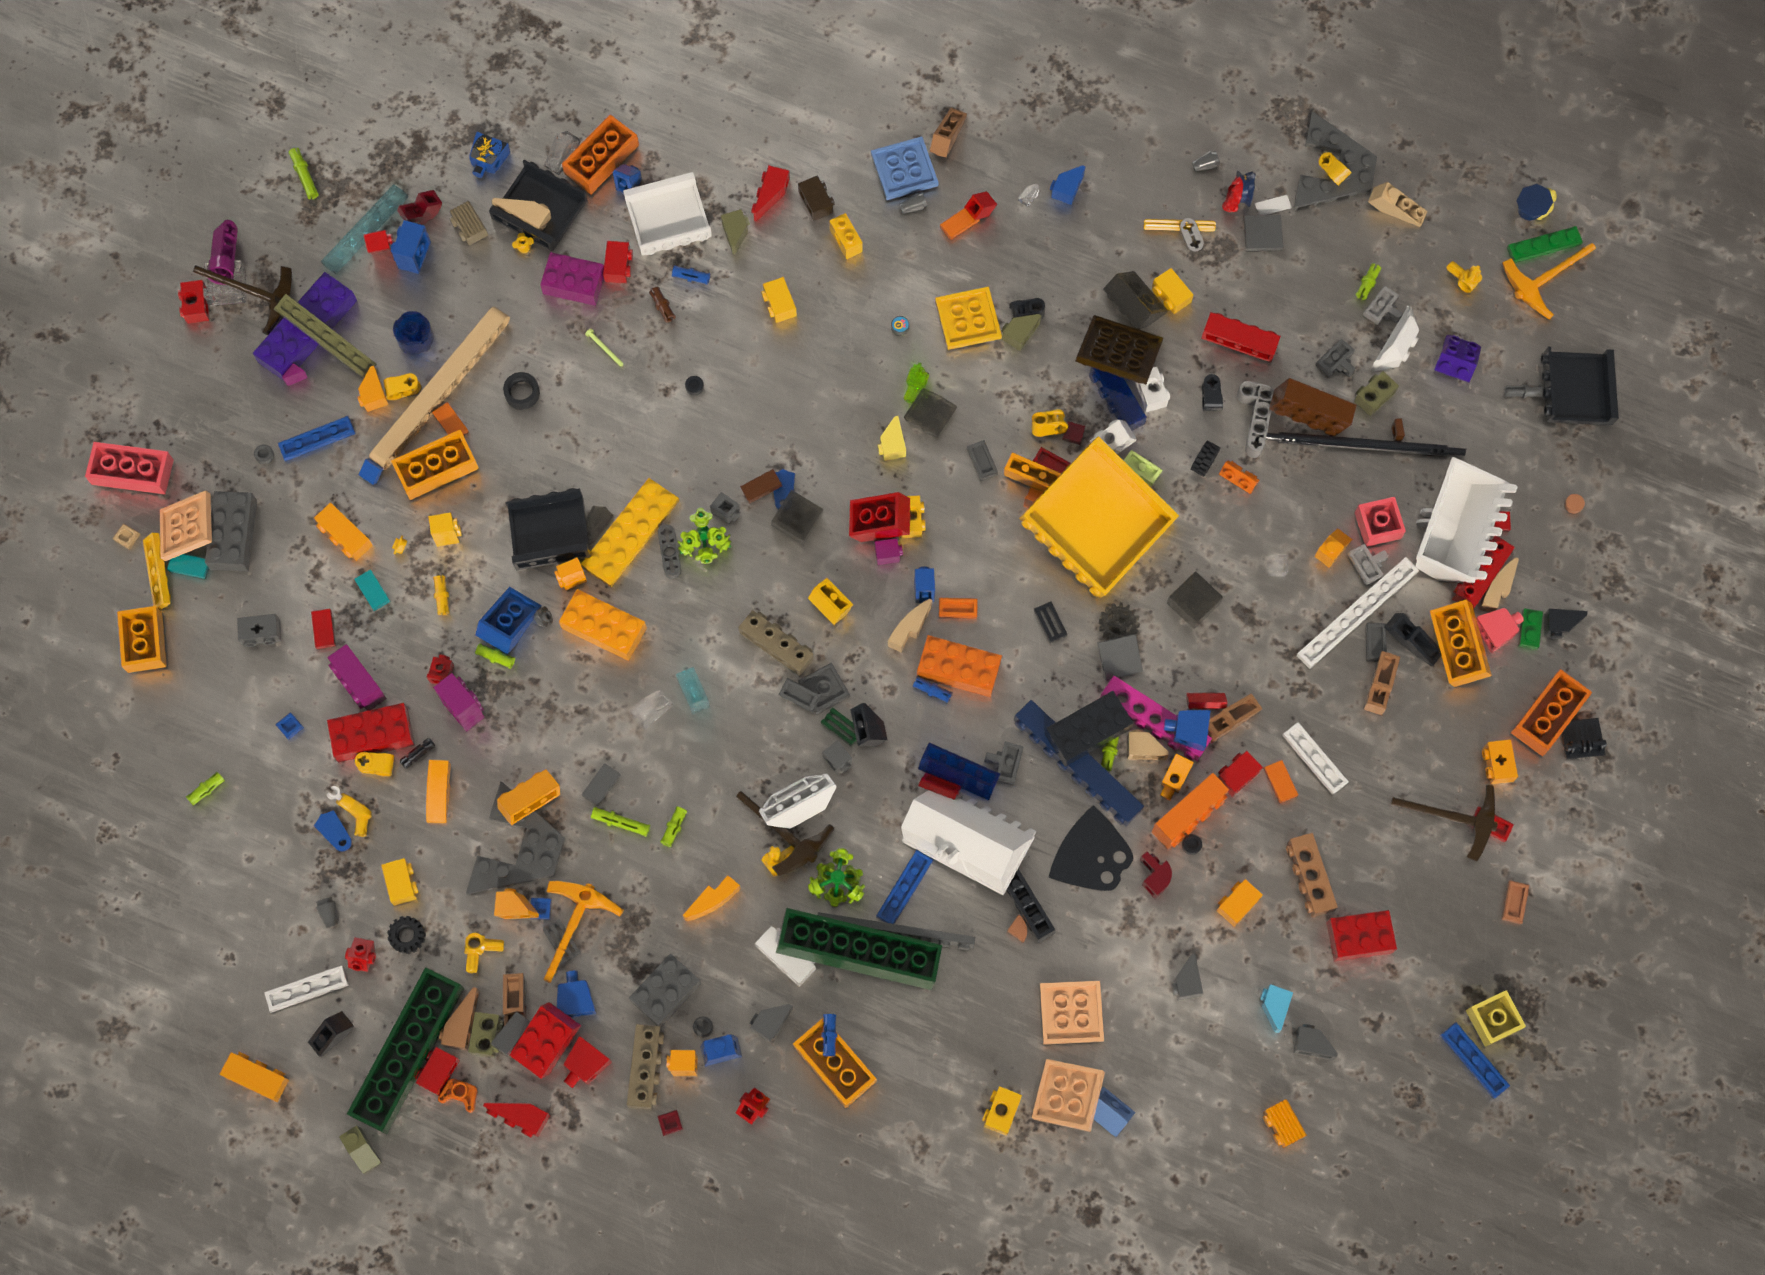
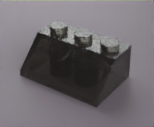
M1135 271L1116 274L1103 288L1107 293V297L1118 306V310L1122 314L1127 316L1134 328H1147L1168 312L1162 302Z

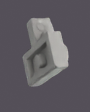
M1384 286L1363 312V316L1377 325L1383 318L1398 323L1403 315L1402 312L1396 309L1397 306L1395 305L1400 295Z
M1363 544L1348 552V557L1366 586L1384 577L1380 568L1382 567L1381 563L1389 557L1385 550L1375 555L1374 552L1370 553L1366 545Z

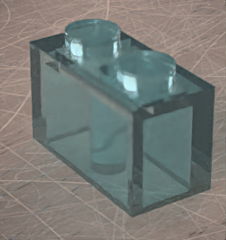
M694 667L677 673V682L692 715L709 708V700Z

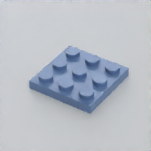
M923 137L871 150V156L886 200L934 188L939 185Z

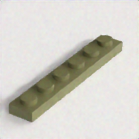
M287 294L275 306L274 310L362 378L365 377L371 366L375 367L377 365Z

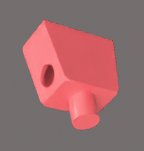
M1506 608L1486 613L1476 618L1481 637L1491 653L1516 636L1519 632L1517 625L1524 621L1520 612L1510 615Z

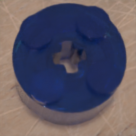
M409 311L403 313L394 322L393 333L403 352L420 354L430 350L434 340V333L429 320L417 311Z

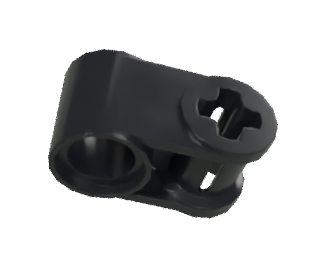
M1040 298L1016 300L1009 304V308L1012 309L1013 318L1040 314L1042 319L1045 315V302ZM1038 307V308H1040L1041 310H1040V311H1034L1033 308Z
M1215 374L1207 375L1202 384L1203 411L1223 410L1220 378Z

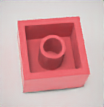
M1395 497L1360 504L1354 512L1366 547L1402 539L1406 532Z

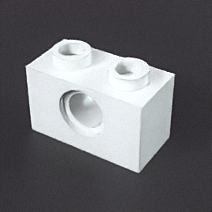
M1153 367L1147 385L1135 382L1145 412L1167 407L1170 399V393L1163 385L1162 372L1159 373L1157 367ZM1149 387H1155L1157 391H1151Z
M1117 419L1112 421L1104 431L1101 430L1095 433L1090 443L1099 436L1118 454L1137 439L1127 422ZM1114 434L1115 439L1113 443H1111L1110 437Z

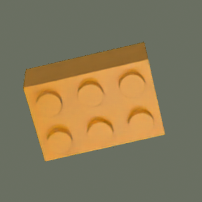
M150 606L118 611L122 667L128 673L167 667L163 616L158 607Z

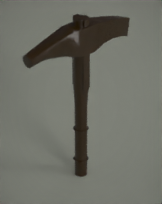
M197 265L193 269L194 273L268 301L269 317L262 333L265 335L271 333L282 316L274 310L275 306L285 294L290 296L292 268L281 266L280 280L273 293L236 281Z
M1486 785L1483 807L1476 817L1395 797L1391 801V805L1474 826V842L1467 858L1476 862L1485 849L1491 831L1495 832L1498 825L1494 821L1495 792L1493 785Z
M742 791L738 792L736 797L757 814L759 818L764 820L759 813L761 807ZM828 824L822 832L800 841L786 828L770 826L794 848L793 852L785 860L772 866V868L780 876L794 871L808 862L814 863L818 857L817 854L834 831V827Z

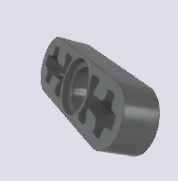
M664 524L658 529L663 569L668 578L674 579L681 574L676 534L671 525ZM665 530H668L670 533V542H666L665 535H662L665 533ZM668 547L675 549V553L671 556H667L664 553ZM669 561H673L674 568H677L674 573H671L669 570Z

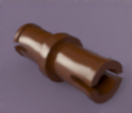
M659 287L652 288L649 294L655 302V308L660 311L666 323L672 322L671 317L675 319L676 316L669 306L670 302L668 299H665Z

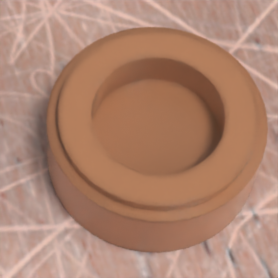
M1571 494L1565 500L1564 506L1568 512L1577 514L1584 508L1585 501L1582 496Z

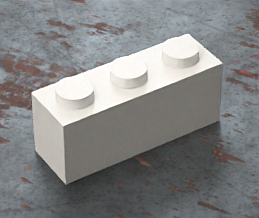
M771 926L755 945L800 987L816 970L815 962L775 953L781 929L778 927L775 929Z

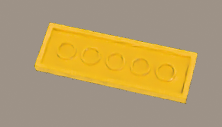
M648 478L591 550V557L584 559L581 567L612 588L680 501L679 498Z

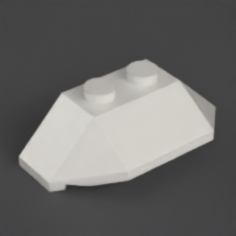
M1408 305L1370 371L1377 372L1399 367L1401 361L1406 362L1411 353L1408 351L1410 346L1414 348L1419 340L1416 337L1419 327L1411 306Z
M828 773L822 776L804 777L771 795L763 808L759 810V813L767 825L791 829L825 810L836 789V785Z

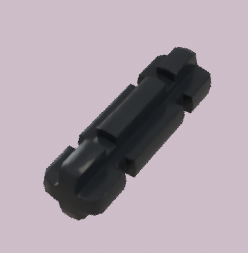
M430 738L425 739L422 745L419 744L407 753V757H402L400 763L404 768L410 767L413 761L416 762L424 756L427 750L430 751L435 747V744Z

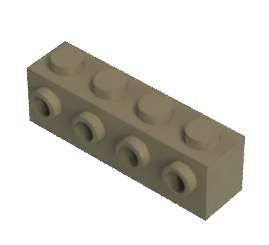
M752 610L738 627L741 635L799 677L814 660L811 648L807 645L802 646L793 635L785 634L778 624H772L767 621V617L761 612L756 613Z
M636 1024L627 1097L628 1108L653 1110V1105H657L658 1093H655V1085H659L660 1072H657L658 1064L662 1063V1052H659L660 1044H664L665 1032H661L660 1026Z

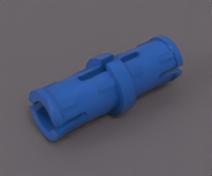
M675 265L672 270V277L686 279L687 282L691 283L695 281L708 285L710 273L696 271L695 268L687 269Z
M917 676L913 684L914 688H918L928 693V696H934L946 703L949 702V698L953 694V692L937 686L938 683H931L920 676Z
M823 1014L824 1028L821 1033L823 1038V1056H836L835 1042L838 1034L836 1033V1014Z

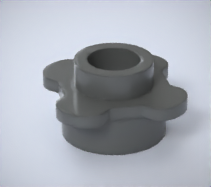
M546 606L542 607V610L536 611L534 617L539 626L547 627L548 624L553 623L552 614Z

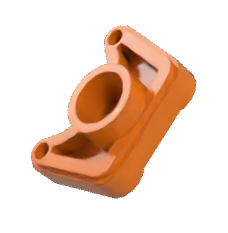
M452 1078L446 1083L438 1097V1101L440 1103H446L451 1099L464 1103L466 1110L472 1113L475 1110L478 1089L472 1084Z

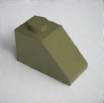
M742 209L721 215L722 226L732 254L737 253L748 234L747 226L750 223L748 216L743 214Z
M1035 314L1013 318L1010 323L1007 322L1001 330L1003 332L1002 340L1021 351L1040 325L1042 316Z
M356 1125L339 1136L347 1152L363 1174L382 1163L361 1127Z

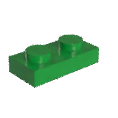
M1524 608L1522 610L1524 621L1520 626L1518 646L1538 649L1540 646L1543 611Z

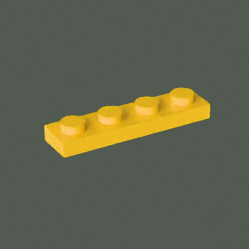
M151 533L143 539L153 606H157L161 611L170 604L171 596L168 591L165 561L161 559L160 536L159 533Z

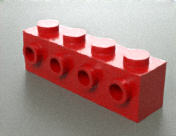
M1210 312L1201 339L1272 362L1281 336L1273 331L1259 329L1255 325L1244 324L1238 319H1230L1220 313Z
M1494 536L1492 540L1489 539V542H1496L1498 546L1496 550L1485 551L1484 556L1493 559L1490 565H1480L1479 571L1487 572L1486 579H1476L1475 583H1458L1453 590L1455 596L1452 600L1460 602L1467 599L1472 603L1474 609L1515 547L1498 536Z

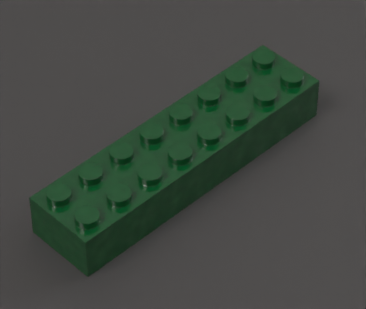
M786 908L775 953L931 990L936 982L942 945Z
M425 967L350 1106L347 1115L386 1135L388 1134L416 1081L418 1071L423 1068L427 1055L433 1049L441 1029L444 1028L465 989L461 984Z

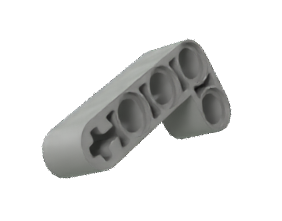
M1245 381L1239 387L1237 398L1243 404L1254 406L1245 452L1249 457L1257 458L1261 455L1265 446L1271 415L1269 407L1274 389L1269 385ZM1247 390L1250 392V394H1244L1243 391ZM1261 394H1266L1269 398H1263ZM1257 411H1263L1266 415H1260ZM1254 428H1260L1262 432H1257ZM1254 441H1258L1256 448H1254L1253 445Z

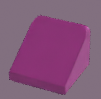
M294 363L282 376L287 386L307 378L305 371Z

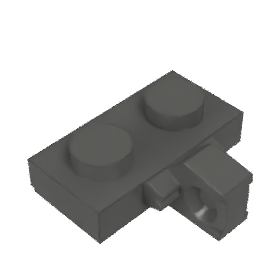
M1340 339L1316 362V366L1329 377L1335 371L1338 373L1342 371L1343 374L1350 377L1356 369L1350 364L1351 360L1349 359L1354 354L1355 349L1343 339Z
M1005 741L1002 752L997 751V754L986 753L984 762L994 765L993 768L997 769L995 780L1014 785L1023 746Z

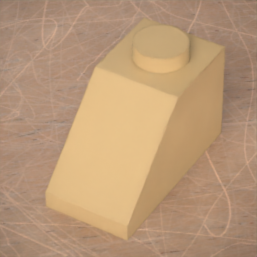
M1135 729L1128 733L1127 759H1167L1168 751L1149 732Z

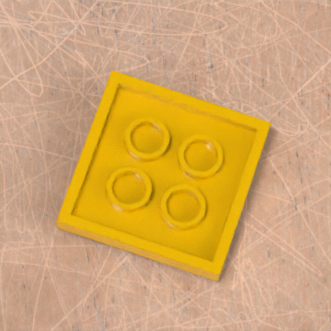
M989 286L935 297L948 350L1002 338Z

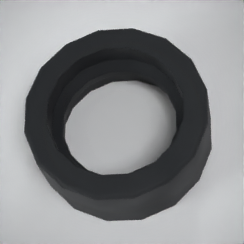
M514 373L504 382L503 392L505 399L513 408L520 410L528 409L538 401L540 395L538 382L529 373ZM518 382H527L532 386V394L526 399H514L511 395V388Z

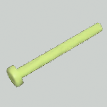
M592 328L587 330L585 335L587 337L590 336L621 367L624 363L593 333L594 330Z

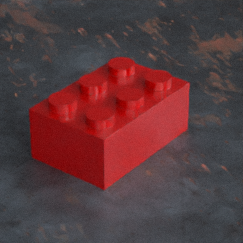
M895 492L850 500L849 537L859 542H867L910 535V498L904 494Z
M1389 910L1330 918L1326 923L1334 962L1392 954L1397 950Z
M548 1002L541 1005L509 1056L542 1079L551 1073L581 1025L552 1003Z

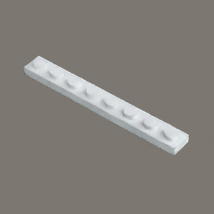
M1405 557L1298 652L1296 656L1311 669L1414 577L1419 570Z

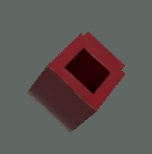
M430 190L418 193L414 203L400 205L397 212L403 221L417 222L423 225L438 214L443 203L436 192Z
M1147 851L1141 856L1140 862L1152 874L1143 881L1142 886L1156 899L1168 887L1172 878V869L1167 860L1160 865L1159 859L1153 853L1150 854Z

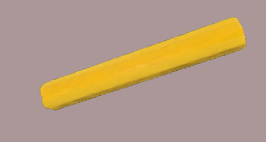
M1144 219L1143 226L1145 230L1180 231L1179 226L1183 220ZM1194 220L1199 231H1215V221ZM1185 222L1183 229L1191 231L1190 228L1193 225Z

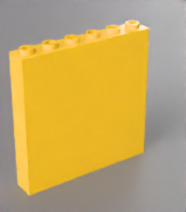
M1098 436L1019 519L1022 521V526L1027 530H1031L1035 534L1036 540L1042 544L1044 543L1049 548L1048 551L1053 556L1058 557L1066 569L1072 570L1076 574L1075 577L1079 582L1085 583L1095 597L1101 598L1115 586L1179 515Z

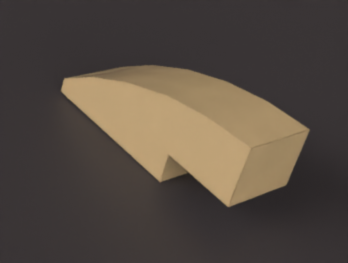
M1518 558L1510 561L1497 574L1486 590L1479 610L1489 613L1496 611L1500 598L1506 599L1511 591L1519 561Z
M928 599L919 604L900 621L888 640V647L902 653L909 636L917 639L932 608L933 600Z

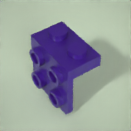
M1446 335L1434 370L1470 382L1478 364L1481 346L1475 342L1460 339L1456 335Z

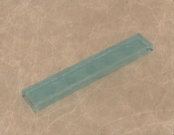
M393 184L321 260V263L334 274H337L365 244L364 234L376 232L408 198L407 193Z

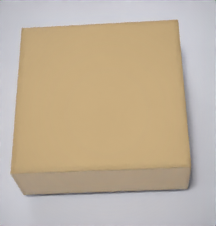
M123 523L112 539L130 550L141 534Z

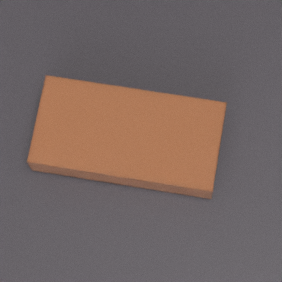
M1511 880L1508 882L1502 920L1518 924L1523 923L1529 885Z

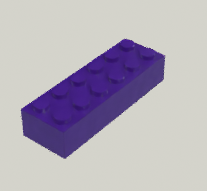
M324 272L297 303L333 329L357 302V299L352 290ZM283 318L252 354L259 364L283 380L282 376L293 363L300 367L319 344L286 318Z

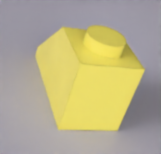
M898 416L893 418L881 435L880 444H877L879 455H883L884 461L906 457V447Z

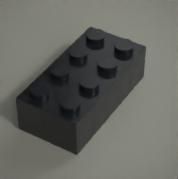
M1111 691L1047 727L1045 736L1064 767L1128 732L1132 729L1134 723L1114 691Z

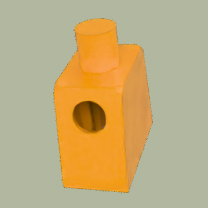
M1178 754L1175 755L1161 783L1164 786L1160 794L1161 797L1170 801L1174 792L1179 793L1194 762ZM1171 777H1176L1178 779L1177 783H1172L1170 781Z

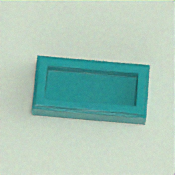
M182 554L170 559L167 570L173 573L205 579L209 567L205 564L204 558Z
M371 569L354 579L373 611L391 602Z

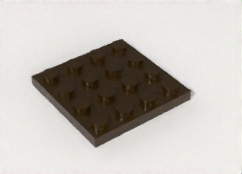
M1093 315L1075 362L1147 385L1164 337Z

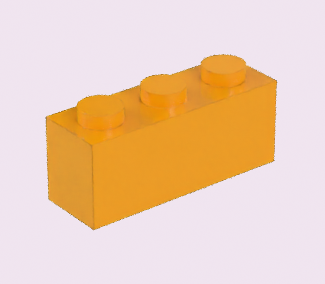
M1013 452L1004 468V476L1042 492L1061 474Z
M331 502L314 517L317 522L316 528L322 534L326 532L330 536L328 539L335 546L339 544L343 548L341 551L347 558L352 557L357 561L373 546L371 541Z
M547 769L537 772L526 782L519 783L513 790L501 794L497 799L498 810L510 825H513L560 795V785Z
M231 1052L219 1075L278 1103L289 1082L288 1079L284 1078L285 1073L275 1068L272 1072L266 1069L268 1065L258 1060L253 1063L248 1060L250 1056L238 1052L237 1055Z

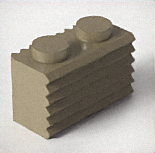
M469 201L450 210L452 216L449 218L454 228L458 227L460 230L458 235L462 242L466 241L470 246L488 236L485 226Z

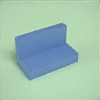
M1103 1087L1100 1091L1094 1120L1117 1137L1136 1112Z

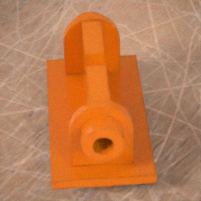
M1228 460L1225 462L1219 475L1251 494L1254 487L1260 481L1257 478L1258 476L1253 475L1247 470L1242 472L1243 468L1234 463V461L1230 462Z

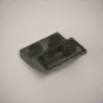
M923 388L905 414L904 419L909 423L920 426L924 432L938 437L957 409V406L942 396Z

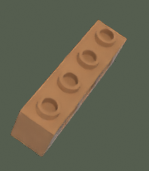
M1313 833L1290 839L1287 842L1286 851L1288 856L1292 857L1294 863L1292 864V869L1295 876L1298 875L1300 881L1298 886L1300 893L1305 896L1307 913H1311L1313 918L1334 912L1338 906ZM1300 853L1307 854L1309 860L1303 861L1300 858ZM1306 872H1312L1315 875V879H1308ZM1313 890H1317L1321 893L1320 899H1317L1312 895Z

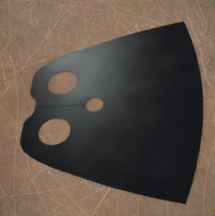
M1093 805L1066 835L1054 858L1049 878L1079 887L1111 891L1121 881V872L1131 865L1133 853L1116 828ZM1122 851L1125 853L1126 859L1123 863H1117L1114 860L1115 852ZM1099 856L1104 857L1103 863L1098 862ZM1105 871H1109L1113 875V881L1109 884L1101 880V874Z

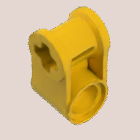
M1330 152L1323 153L1318 160L1319 165L1338 186L1352 173Z
M412 373L388 377L383 380L387 400H398L417 395L422 387L417 377Z
M1056 409L1033 414L1032 434L1037 437L1065 433L1068 430V424L1064 420V411Z
M361 752L355 757V764L360 772L392 776L394 755ZM367 759L369 763H365V766H362L361 763H364Z

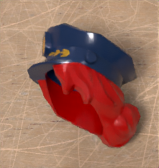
M1237 171L1236 178L1228 187L1226 200L1222 204L1224 211L1229 213L1237 212L1240 203H1245L1248 207L1251 206L1255 189V172L1251 171L1242 175L1240 171Z

